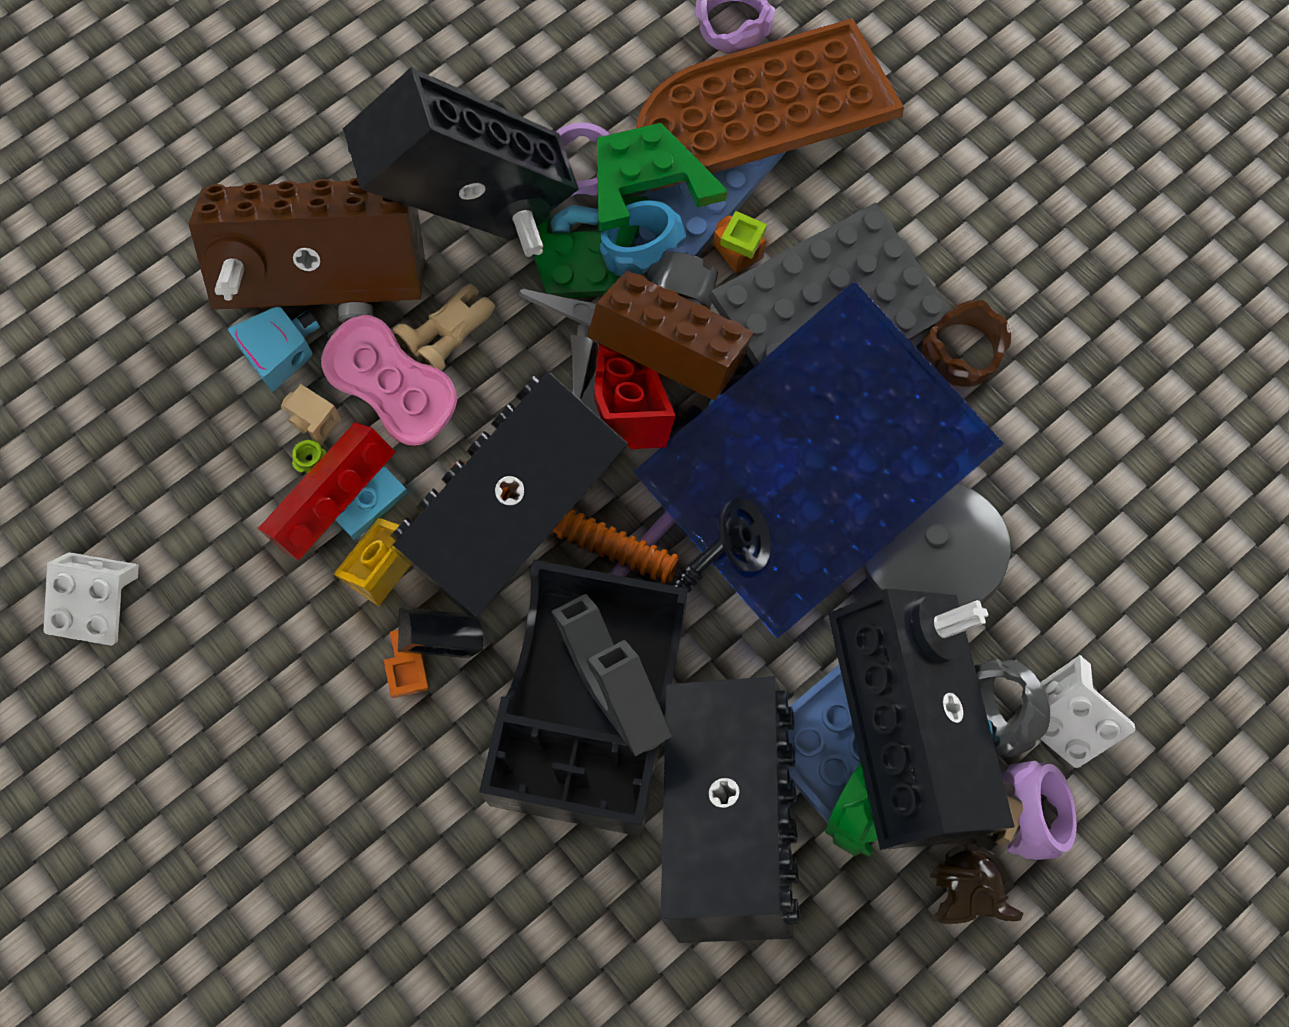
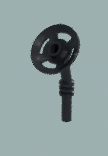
M744 498L728 501L723 506L719 517L720 537L690 564L685 563V570L680 569L678 572L680 576L675 575L672 586L686 588L690 593L692 591L691 585L696 586V579L701 580L703 578L701 573L723 553H726L730 561L744 572L761 570L767 564L770 557L771 537L767 522L756 505ZM737 510L745 513L752 523L748 525L742 519L737 518ZM755 536H757V539H758V549H757V554H756V556L754 557L752 554H753L754 551H755V547H756V537H755ZM733 553L741 556L744 563L738 560Z

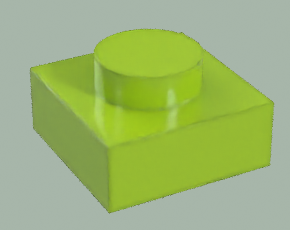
M735 211L721 237L720 245L752 259L766 232L767 224Z

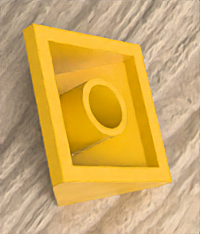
M377 518L333 574L378 607L411 566L390 548L395 542L390 535L399 525L381 518Z

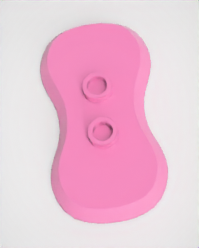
M361 315L348 319L334 332L323 350L321 366L329 383L336 389L355 395L370 404L377 412L387 432L398 442L412 446L422 445L439 434L452 417L457 404V393L451 379L441 370L417 362L409 357L397 343L391 329L379 318L371 315Z

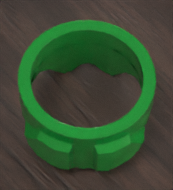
M860 762L832 811L825 833L833 837L834 845L853 856L862 853L871 857L874 849L868 842L876 841L877 835Z

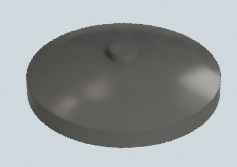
M923 480L908 483L882 497L871 509L865 520L860 544V555L864 571L877 592L889 588L957 595L960 607L976 600L980 601L982 605L993 596L1006 574L1011 550L1006 525L992 504L983 496L965 486L941 480Z

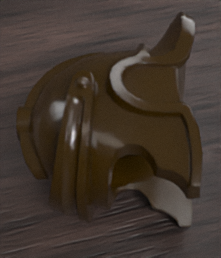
M965 844L949 850L945 855L946 860L944 862L934 861L932 866L933 872L930 873V878L937 879L936 886L947 889L948 897L944 902L940 903L938 912L933 915V921H940L943 924H959L974 920L976 915L996 917L1004 921H1021L1024 913L1006 903L1009 899L1005 894L1004 886L1007 882V875L1001 861L992 852L978 847L977 844Z

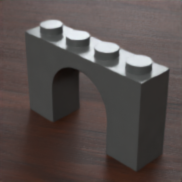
M584 594L551 611L584 686L633 754L637 756L644 751L653 750L661 742L672 737L639 656L625 640L615 645L613 644L598 607L588 595Z

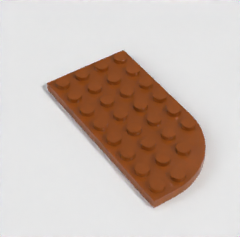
M851 18L700 62L675 73L661 83L648 97L640 111L636 128L662 123L713 174L903 117L904 106L854 19ZM684 181L652 188L651 191L653 192L676 184H680Z

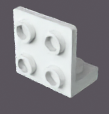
M70 552L48 562L44 633L111 646L117 643L121 589L138 578L139 564Z
M1081 655L1040 682L1045 690L1050 707L1049 727L1040 739L1073 767H1081L1135 732V724L1093 689L1091 664Z

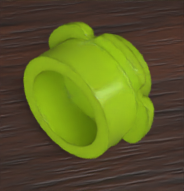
M311 440L301 441L293 449L292 465L298 472H306L308 474L326 454V451L321 449V445L318 442ZM311 455L312 459L306 460V457Z

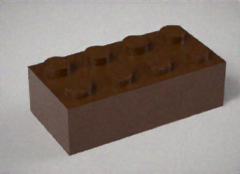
M627 270L596 303L587 337L715 401L741 366L754 332L736 321L728 320L710 311L706 306L695 304L679 296L675 291L665 289L648 281L644 276Z

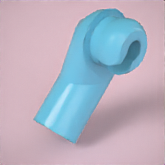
M574 204L568 205L553 216L551 220L552 232H570V227L577 222L596 226L598 224V209Z

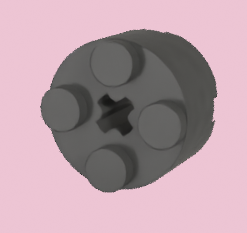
M665 252L664 258H661L649 267L646 279L665 289L675 291L679 296L695 304L703 305L710 309L712 302L708 295L711 290L715 289L718 271L713 265L711 270L703 267L704 260L699 257L680 252Z

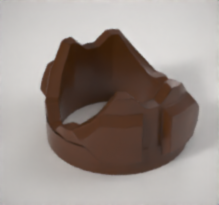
M983 300L963 302L953 311L947 312L941 318V321L933 325L929 334L924 338L922 347L926 364L938 378L951 385L971 387L987 381L996 372L1004 352L1010 347L1011 331L1006 318L992 310L987 302ZM964 324L975 327L982 331L990 340L994 352L993 361L989 367L981 370L971 368L965 360L949 357L943 343L937 340L936 335L944 328L952 325Z

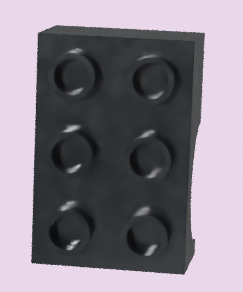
M533 560L530 573V605L522 650L511 687L505 697L501 696L479 793L490 807L642 837L660 744L653 750L644 751L637 756L633 754L584 686L551 611L587 594L598 607L613 644L615 645L625 640L639 656L665 718L666 684H672L686 616L688 589Z

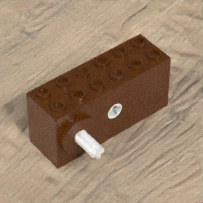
M357 177L348 181L333 182L328 179H319L312 183L282 181L278 184L260 185L259 183L251 182L242 186L225 187L222 184H213L202 188L188 225L212 310L421 300L426 260L418 209L361 190Z

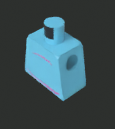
M274 307L227 330L267 387L273 392L312 357L313 353L305 337L319 329L320 326L309 310L291 321L281 307Z

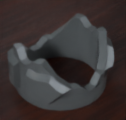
M996 658L974 665L987 718L992 723L993 740L999 743L996 747L998 756L1014 757L1031 750L1036 746V740L1044 736L1050 723L1048 698L1038 678L1026 666L1013 660L1000 661ZM996 677H1004L1007 680L1018 682L1023 688V705L1018 718L1012 726L1004 720L995 702L994 681Z

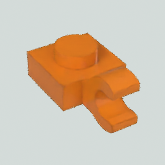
M398 630L391 631L390 637L395 657L384 659L390 696L397 698L430 690L423 654L398 652Z

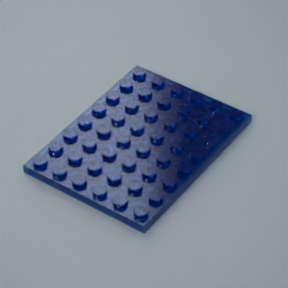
M853 281L668 441L666 448L657 450L635 469L633 473L702 552L720 537L719 517L723 506L728 501L744 498L756 505L767 522L771 537V552L767 564L759 571L744 572L730 561L726 553H723L712 564L774 636L779 639L1004 443L863 289ZM737 510V518L750 525L752 522L748 516L742 511ZM755 536V537H756V547H755V551H754V553L752 554L754 557L756 556V554H757V549H758V539H757V536ZM733 553L738 560L744 563L741 556Z

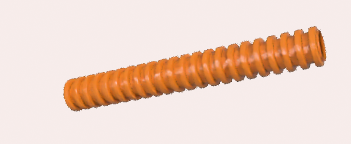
M508 487L502 488L503 492L500 497L504 501L509 498L508 494L511 490ZM571 509L550 533V535L556 533L557 537L561 540L565 537L568 538L567 541L570 544L577 542L579 548L586 546L591 553L597 551L598 555L602 558L607 555L611 562L618 560L619 565L622 567L627 564L630 566L631 571L638 569L643 576L650 574V579L652 580L659 578L661 579V584L665 585L673 578L679 563L677 554L674 553L670 556L668 555V550L662 549V551H659L657 545L647 546V541L641 540V542H638L636 536L632 535L629 538L626 532L621 531L618 533L613 526L608 529L606 528V523L600 522L597 524L595 518L590 517L586 519L583 513L576 515L574 509Z

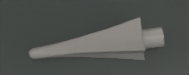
M584 324L578 325L577 336L571 335L573 394L579 400L583 396L587 374L596 347L594 340L587 337L589 326Z

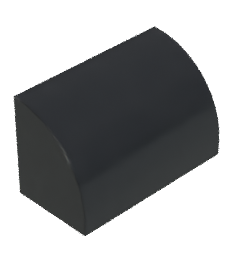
M408 607L399 608L398 652L470 658L483 650V633L478 617H469L466 613Z

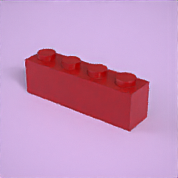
M354 422L258 527V530L282 552L299 561L396 452L373 428Z

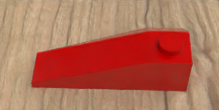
M598 343L593 399L601 420L625 440L631 450L666 448L676 415L658 373Z

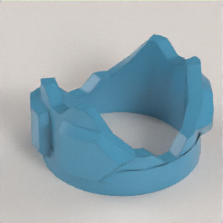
M640 201L626 206L630 215L628 226L638 225L648 229L657 236L651 242L636 247H621L615 243L620 227L601 232L602 242L599 246L606 268L614 272L616 276L619 275L621 277L627 270L643 276L652 264L660 260L663 252L668 248L684 246L683 243L687 238L680 216L673 212L671 207L658 201Z

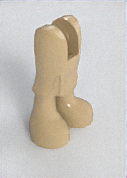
M468 284L458 290L438 311L428 315L429 320L417 329L402 323L397 325L392 330V333L401 349L414 360L416 359L417 362L443 371L445 359L455 348L461 346L463 340L491 316L496 305L487 297H483L473 304L478 297L479 291L473 284ZM438 334L442 337L435 344L428 345Z

